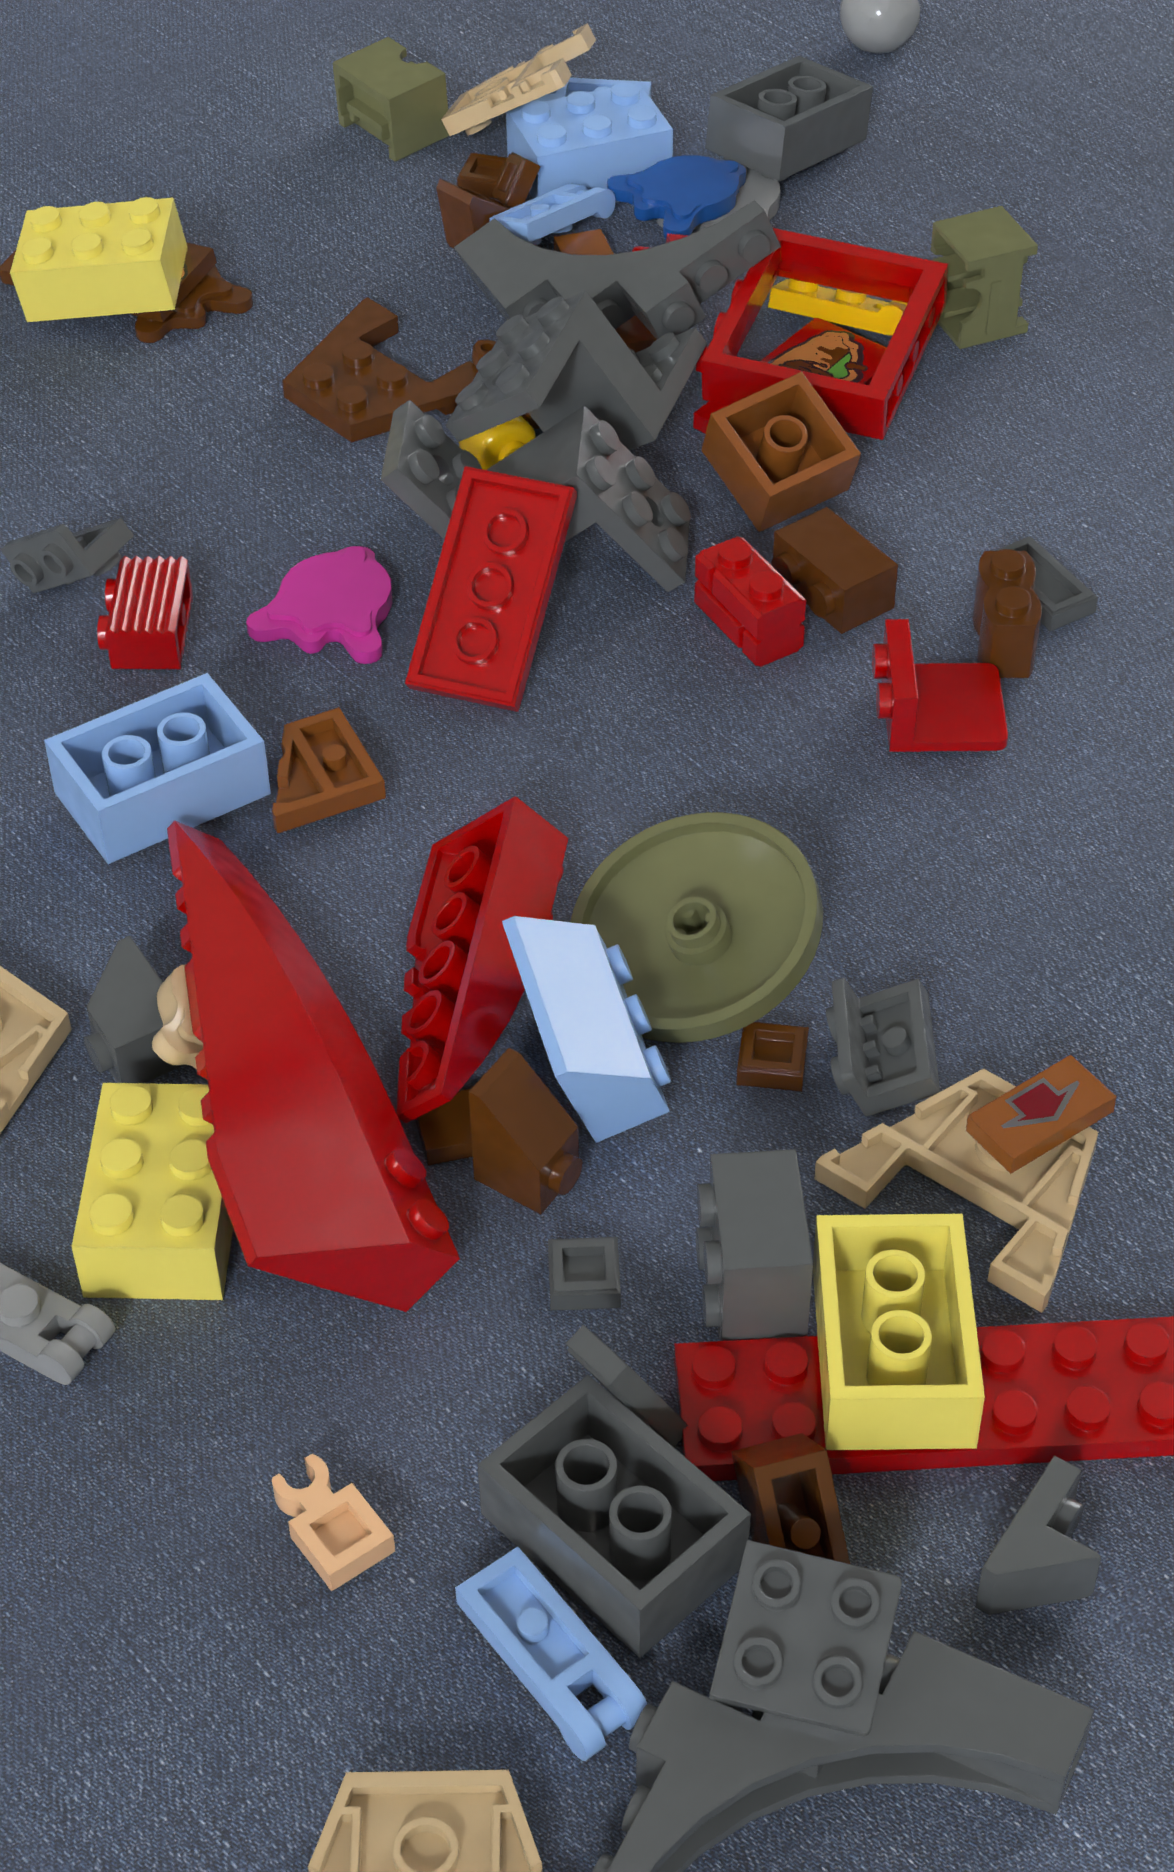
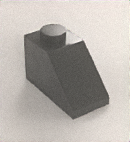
M131 936L118 940L89 1000L87 1012L92 1034L84 1037V1042L89 1057L99 1073L109 1070L117 1083H146L183 1065L166 1063L152 1048L153 1037L163 1027V1021L157 1004V992L163 982Z

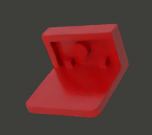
M885 619L884 641L880 644H873L872 673L873 679H882V683L877 684L876 710L878 719H886L889 752L1003 750L1007 746L1008 729L998 668L991 663L914 664L909 619Z

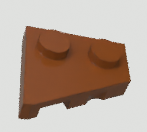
M340 707L284 725L281 743L283 756L279 760L277 772L276 803H273L272 808L274 828L277 834L386 798L383 777Z

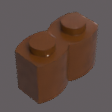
M1012 549L984 551L979 561L973 611V625L979 635L977 659L978 663H991L995 665L999 670L1000 678H1029L1034 670L1042 606L1039 597L1034 592L1036 567L1033 559L1026 551Z

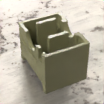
M386 37L332 62L339 124L345 128L356 123L389 146V158L396 162L450 136L441 120L448 111L445 73L427 61L415 64L412 61L404 62L402 59L407 56L406 48L390 37Z
M1003 206L933 222L931 251L934 255H943V257L935 258L932 261L948 264L946 306L938 324L959 349L1028 332L1027 321L1022 316L1018 317L1017 315L1018 307L1022 306L1023 299L1020 297L1023 264L1027 263L1028 256L1037 254L1038 245Z

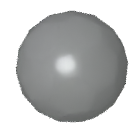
M842 0L840 20L845 35L859 49L874 54L890 53L904 46L915 32L920 20L919 0Z

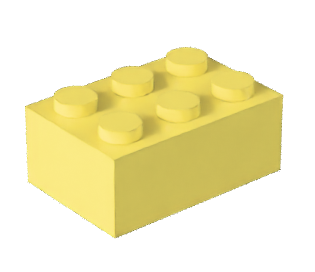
M144 197L129 202L106 204L103 202H91L84 206L61 208L44 206L36 210H27L10 271L26 321L36 322L175 310L187 252V243L174 198L154 199Z
M102 1084L72 1242V1251L83 1298L223 1300L233 1225L207 1158L206 1141L213 1135L214 1127L213 1124L203 1120L200 1100L209 1092L208 1084Z
M963 1214L817 1215L813 1255V1281L826 1449H977L985 1395Z

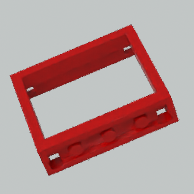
M773 228L781 247L749 268L744 279L736 281L732 291L731 304L727 312L719 313L714 327L713 339L709 346L705 347L696 364V371L702 373V400L731 405L802 372L845 432L883 440L946 306L948 264ZM777 276L908 303L869 385L736 356Z

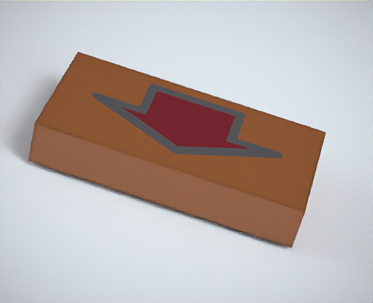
M1069 1055L969 1114L966 1132L1012 1174L1114 1112L1117 1096L1072 1055Z

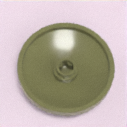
M706 812L676 817L658 823L636 834L617 847L602 861L585 883L574 906L570 922L595 925L607 948L616 944L621 948L633 977L632 981L623 984L627 997L634 994L638 995L652 1028V1031L642 1034V1038L661 1042L686 1043L713 1039L737 1031L762 1018L779 1005L799 984L815 957L823 928V906L817 882L806 858L786 835L769 824L751 817L732 813Z

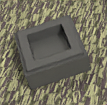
M618 1237L548 1239L550 1311L621 1308Z

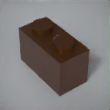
M828 507L774 531L771 566L806 599V604L816 616L823 618L841 634L894 609L898 564Z

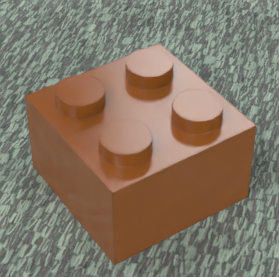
M802 372L711 413L701 450L758 532L764 531L849 490L861 456V452Z

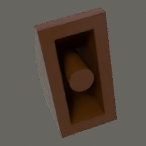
M508 1048L469 1091L474 1180L542 1214L558 1194L566 1195L571 1191L581 1174L583 1162L579 1158V1130L577 1124L519 1052Z
M803 1433L731 1451L742 1506L751 1513L750 1535L754 1542L850 1564L827 1449Z

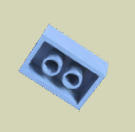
M621 82L615 84L612 88L592 92L576 91L570 93L567 97L547 101L533 100L506 112L507 158L509 153L514 152L541 166L529 191L533 199L570 183L583 185L588 190L596 187L607 189V181L612 176L635 174L659 161L673 157V128L639 82Z
M208 673L44 740L55 794L107 864L168 839L167 828L174 820L193 828L271 794L264 740Z

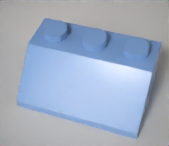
M519 916L503 920L502 923L554 1076L596 1143L670 1112L661 1086L670 1083L671 1079L657 1046L654 1045L649 1048L645 1046L642 1034L652 1031V1028L638 995L634 994L627 997L623 984L632 981L633 977L619 945L616 944L607 948L595 925Z

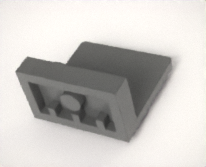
M747 1540L709 1694L710 1699L744 1714L747 1713L749 1708L862 1737L867 1736L872 1727L901 1593L902 1581L900 1577Z

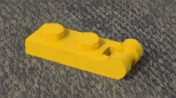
M789 278L771 288L768 308L811 318H820L828 322L884 335H893L908 303L894 300L885 302L868 298L866 294L842 289L833 290L820 287L818 284Z

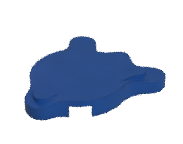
M698 155L676 156L659 161L635 174L612 176L607 181V189L614 193L616 201L632 204L634 206V215L638 220L664 219L663 236L665 239L667 233L689 236L699 224L724 216L735 207L736 195L746 182V168L732 160H717Z

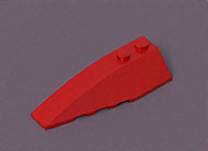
M516 796L439 840L431 847L407 935L406 951L415 957V967L407 971L404 977V991L413 997V1007L402 1015L401 1033L411 1040L410 1047L399 1058L396 1114L404 1123H408L450 1102L493 1048L509 1023L525 991L502 921L513 916L553 920L552 908L558 883L564 873L562 865L569 838Z

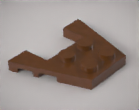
M367 297L282 380L284 398L350 442L389 432L394 410L409 400L423 413L435 409L445 415L453 413L457 407L455 402L457 395L466 386L471 384L478 370L474 363L467 361L431 382H426L407 370L403 365L396 363L373 348L374 346L399 333L398 316Z

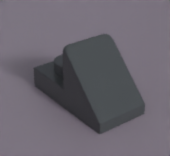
M1056 1456L1052 1458L983 1565L975 1608L988 1615L1082 1599L1094 1592L1101 1557L1096 1551L1071 1539L1084 1511V1504L1075 1500L1081 1469Z

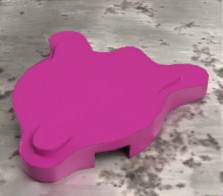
M351 546L336 552L312 556L292 567L282 579L280 589L275 598L267 606L247 617V633L258 642L289 639L304 652L310 654L321 651L327 643L338 642L344 646L357 663H374L380 660L383 653L382 640L377 629L388 616L393 604L391 579L385 568L375 560V553L366 547Z

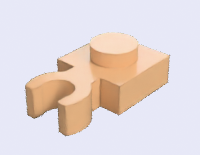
M310 1454L305 1457L307 1475L312 1483L306 1488L295 1489L290 1487L280 1474L272 1477L276 1504L285 1514L295 1517L288 1521L291 1539L329 1589L333 1591L396 1552L394 1535L353 1483L333 1494L326 1463L320 1457Z

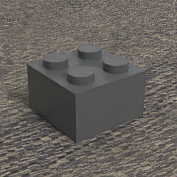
M796 1149L710 1154V1182L697 1184V1208L700 1227L696 1228V1255L698 1269L705 1270L706 1284L702 1285L705 1328L718 1327L719 1341L807 1336L813 1260Z

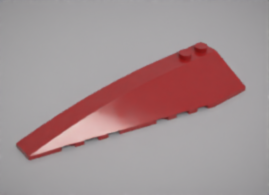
M174 820L167 828L172 874L183 884L175 894L176 906L178 910L187 915V924L180 930L181 947L192 954V959L184 967L192 1032L197 1039L203 1042V1049L195 1057L197 1074L208 1080L209 1092L200 1100L203 1120L213 1124L214 1127L213 1135L206 1141L207 1158L248 1267L407 1312L460 1259L448 1232V1219L437 1206L425 1179L426 1169L414 1154L392 1102L352 1022L325 975L290 923L253 875L222 840Z

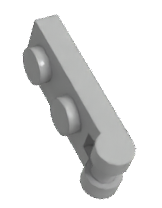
M0 1263V1351L60 1384L69 1385L84 1369L83 1358L92 1348L101 1349L115 1333L114 1323L108 1315L91 1304L80 1306ZM59 1332L66 1334L61 1340L54 1339Z

